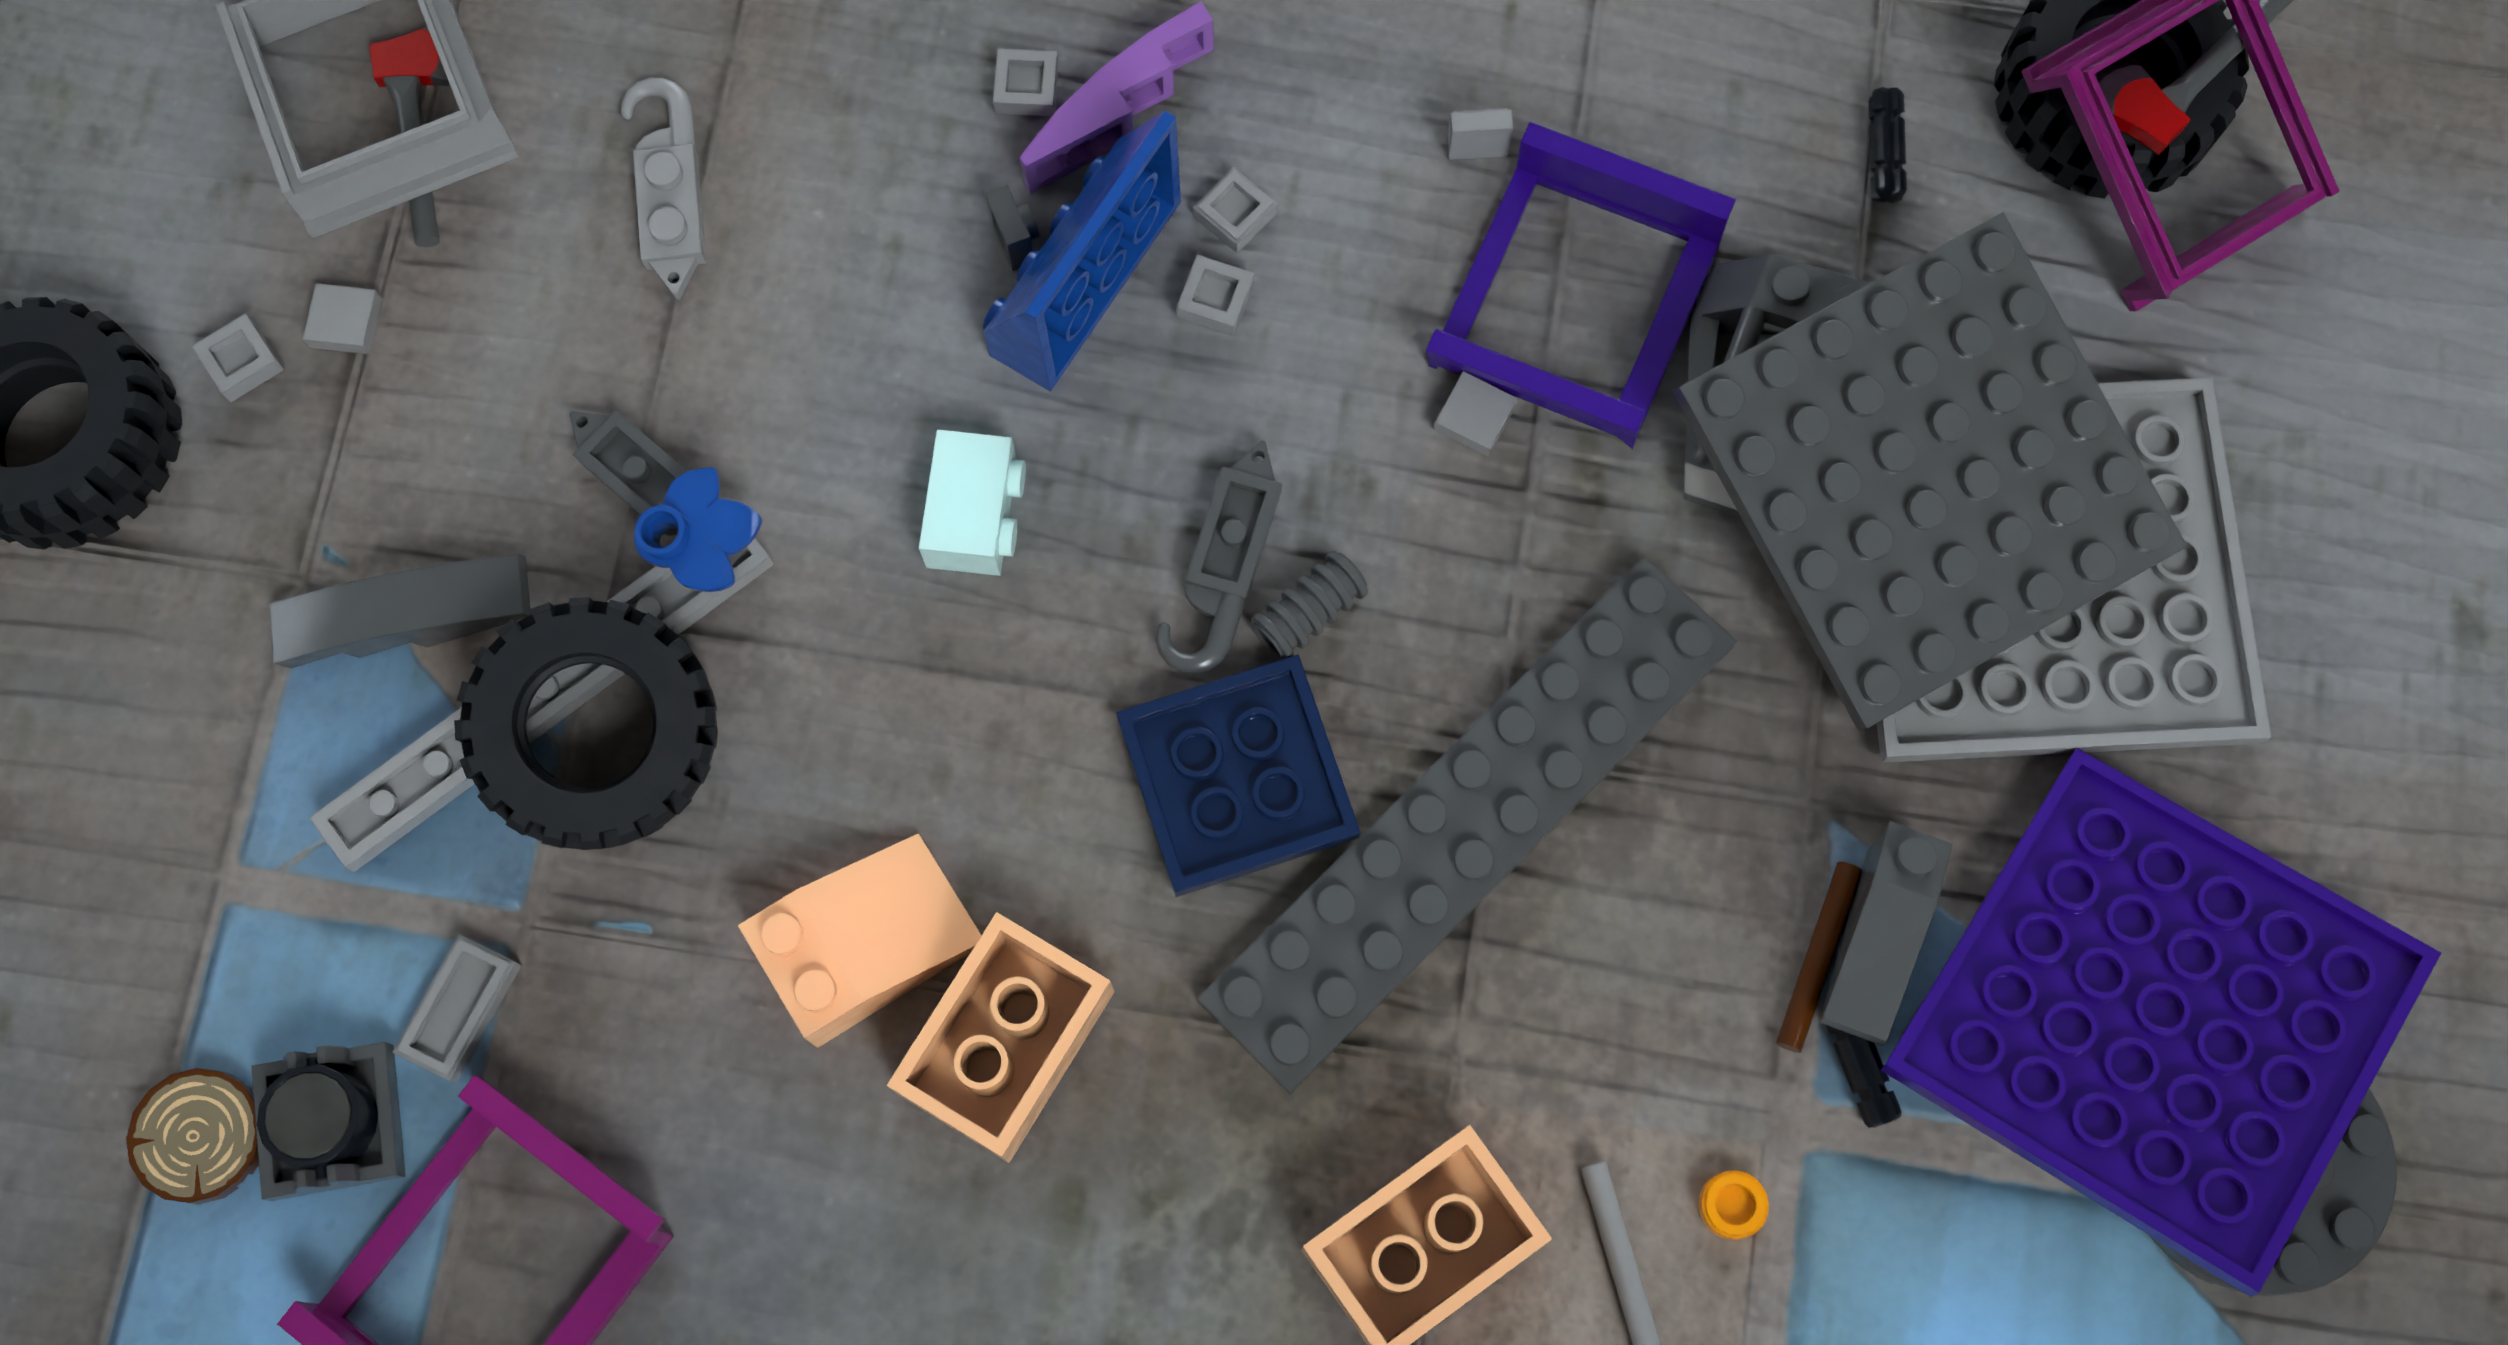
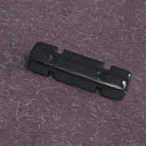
M1897 87L1877 88L1869 99V119L1873 121V125L1869 126L1870 170L1874 172V177L1870 178L1871 196L1876 202H1898L1902 200L1903 195L1907 191V173L1902 169V165L1906 164L1905 120L1901 117V113L1905 112L1904 94Z
M1826 1025L1829 1034L1835 1033L1838 1039L1833 1045L1853 1094L1859 1093L1862 1100L1857 1103L1864 1124L1869 1128H1875L1900 1118L1902 1110L1894 1090L1888 1092L1885 1083L1890 1080L1888 1075L1881 1071L1884 1065L1875 1043Z

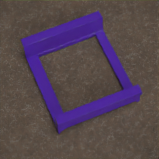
M1529 122L1520 142L1515 173L1443 331L1435 329L1427 346L1428 366L1437 369L1439 366L1459 375L1464 371L1510 395L1617 436L1633 449L1720 246L1736 199ZM1537 184L1687 241L1619 400L1467 341Z

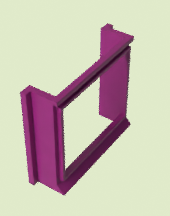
M2141 0L2021 71L2031 93L2062 88L2145 273L2143 277L2120 290L2130 312L2138 311L2154 300L2168 299L2174 289L2323 198L2340 192L2258 0H2225L2304 184L2292 185L2175 256L2095 73L2219 0Z
M474 1075L457 1096L473 1108L321 1302L316 1304L295 1301L277 1325L302 1345H379L346 1317L496 1127L631 1230L544 1345H592L674 1236L660 1227L665 1221L662 1216L480 1076Z

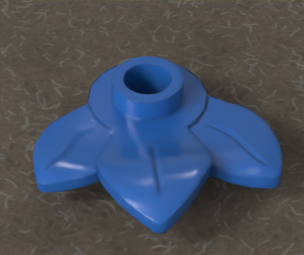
M713 467L700 468L685 472L677 477L670 484L663 503L653 506L641 514L635 525L634 543L642 558L654 566L670 568L677 581L684 587L695 591H722L733 586L735 583L734 570L728 556L739 553L753 541L762 525V518L756 511L744 503L719 498L720 479L718 471ZM668 529H677L675 540L670 545L662 547L660 545L662 534Z

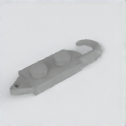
M648 78L632 86L626 92L621 103V117L626 120L632 117L636 104L648 96L663 98L668 104L670 127L656 130L644 136L636 145V149L633 150L640 257L645 269H653L673 297L679 300L698 264L706 263L698 153L695 149L693 111L688 94L676 82L666 78ZM674 279H679L677 283H671Z

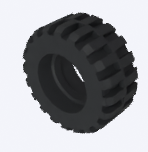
M2031 0L2001 53L2002 60L1995 72L1994 86L2000 92L1995 100L1996 109L2001 121H2010L2005 134L2015 149L2024 147L2029 153L2025 161L2038 173L2045 168L2056 176L2053 183L2068 190L2071 189L2073 184L2086 188L2084 194L2086 196L2105 199L2109 193L2062 88L2031 93L2021 71L2141 0ZM2219 0L2129 54L2144 63L2155 75L2161 88H2164L2177 80L2235 22L2233 18H2226L2223 12L2227 5L2223 0ZM2246 48L2196 95L2185 112L2191 118L2187 127L2159 155L2140 141L2120 131L2142 182L2149 192L2157 193L2172 186L2179 177L2187 176L2198 166L2236 117L2235 111L2244 101L2248 86L2244 77L2249 70Z
M28 297L22 299V307L17 308L10 301L0 304V539L9 543L18 541L27 548L45 550L51 547L53 542L63 549L77 547L87 542V534L93 533L102 539L118 531L120 528L116 522L126 515L135 519L148 507L143 503V500L152 489L159 493L161 492L170 477L163 471L166 462H175L177 460L181 442L172 435V431L181 429L182 415L181 408L172 401L175 398L176 390L169 376L159 368V363L118 324L100 311L91 312L83 303L62 299L58 300L55 305L47 297ZM72 382L87 383L89 392L88 408L84 421L73 439L58 453L46 460L23 467H7L5 460L6 436L19 410L34 396L50 387Z
M590 597L569 598L568 603L552 605L548 602L530 609L532 614L518 622L511 619L496 631L500 636L488 649L482 646L471 663L476 665L469 682L462 681L457 697V701L462 702L460 720H454L455 740L461 742L464 758L460 759V763L466 778L472 779L480 793L477 797L488 810L500 815L506 821L505 825L521 835H528L540 840L542 844L558 848L582 850L605 849L629 844L632 841L653 834L663 828L676 815H680L691 803L692 797L700 785L704 784L711 768L710 762L714 748L717 747L718 737L717 706L714 692L711 689L705 670L682 638L674 633L664 622L650 613H643L632 608L630 604L611 599L609 602L593 601ZM579 664H602L616 668L629 675L645 693L652 712L653 728L651 741L641 761L624 777L602 786H574L552 776L535 758L527 737L528 710L539 688L557 672Z

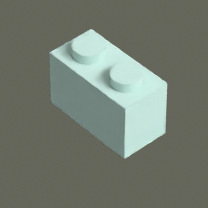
M937 430L919 543V551L926 568L1001 576L1003 556L1013 557L1017 540V519L1009 518L1012 497H1022L1026 474L1025 460H1017L1012 437Z

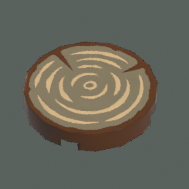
M195 1068L171 1074L149 1089L133 1111L126 1137L129 1164L141 1184L165 1200L198 1205L226 1198L239 1187L236 1186L241 1184L248 1174H253L259 1166L254 1094L250 1088L232 1074Z

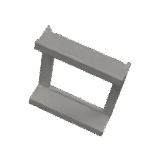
M244 0L228 7L224 1L215 4L281 192L304 222L311 238L518 158L511 137L492 105L451 0H417L460 111L306 171H303L259 47L380 0Z

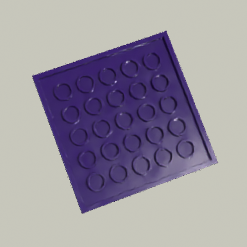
M2076 748L1881 1071L2249 1297H2252L2262 1289L2437 963L2441 952Z

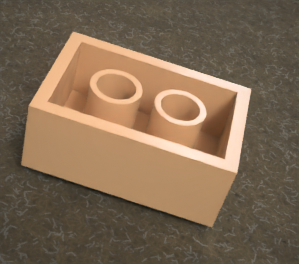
M996 912L886 1086L912 1104L1010 1163L1113 996L1114 989L1112 983L1106 977Z
M1468 1125L1303 1245L1301 1251L1367 1345H1410L1552 1240V1238L1471 1125Z

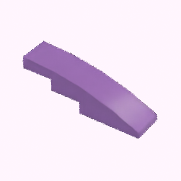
M1201 1L1149 31L1100 68L1053 114L1019 157L1024 185L1030 194L1093 162L1099 155L1104 156L1108 154L1118 139L1133 131L1132 116L1174 95V70L1214 50L1213 19Z

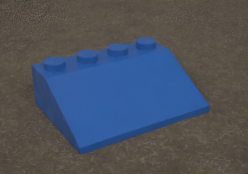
M1167 111L1160 113L1118 139L1106 157L1099 155L1094 159L1085 174L1082 192L1073 204L1066 202L1058 210L1050 227L1051 236L1040 252L1032 250L1026 256L1018 270V283L1006 300L1004 298L997 299L986 314L983 322V333L989 356L1050 392L1181 203L1176 116Z

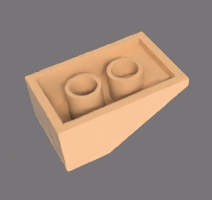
M919 833L796 889L738 925L801 1034L817 1048L970 954L981 937L980 932Z

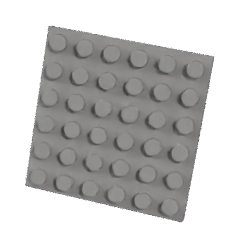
M2213 378L2098 383L2187 547L1876 723L1881 763L2073 753L2076 748L2083 752L2262 744L2272 738Z

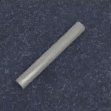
M1601 1162L1581 1168L1632 1344L1661 1345L1607 1163Z

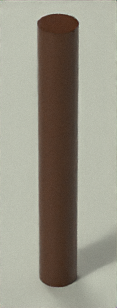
M1837 862L1776 1041L1778 1046L1789 1051L1802 1052L1862 874V869L1856 865L1847 862Z

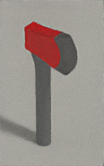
M2258 0L2268 25L2293 0ZM2234 24L2177 80L2162 89L2159 88L2141 65H2131L2114 70L2105 76L2099 85L2119 130L2140 141L2159 155L2187 127L2191 118L2185 112L2196 95L2245 46Z
M428 27L397 38L369 44L373 76L379 88L387 87L395 106L399 134L422 125L419 107L421 85L450 86ZM429 192L409 200L415 244L420 247H432L440 242L433 193Z

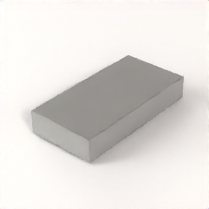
M458 934L392 1053L457 1084L522 965Z

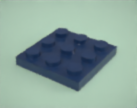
M1299 654L1116 712L1175 897L1360 838L1361 831Z

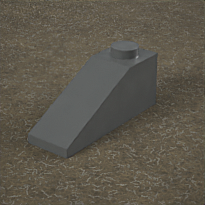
M1889 821L1867 850L1862 874L1854 895L1820 1017V1023L1882 1046L1887 1042L1939 900L1953 846L1952 843Z

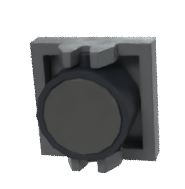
M380 1042L353 1048L322 1046L316 1047L317 1052L315 1053L288 1052L283 1057V1060L251 1066L262 1200L276 1201L406 1177L395 1055L392 1053L394 1045Z

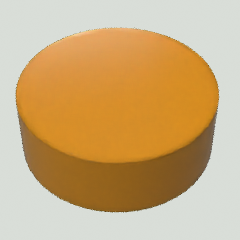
M1736 1170L1725 1171L1713 1176L1704 1184L1698 1197V1211L1703 1224L1711 1233L1723 1239L1738 1240L1749 1237L1761 1229L1768 1216L1769 1200L1762 1184L1752 1175Z

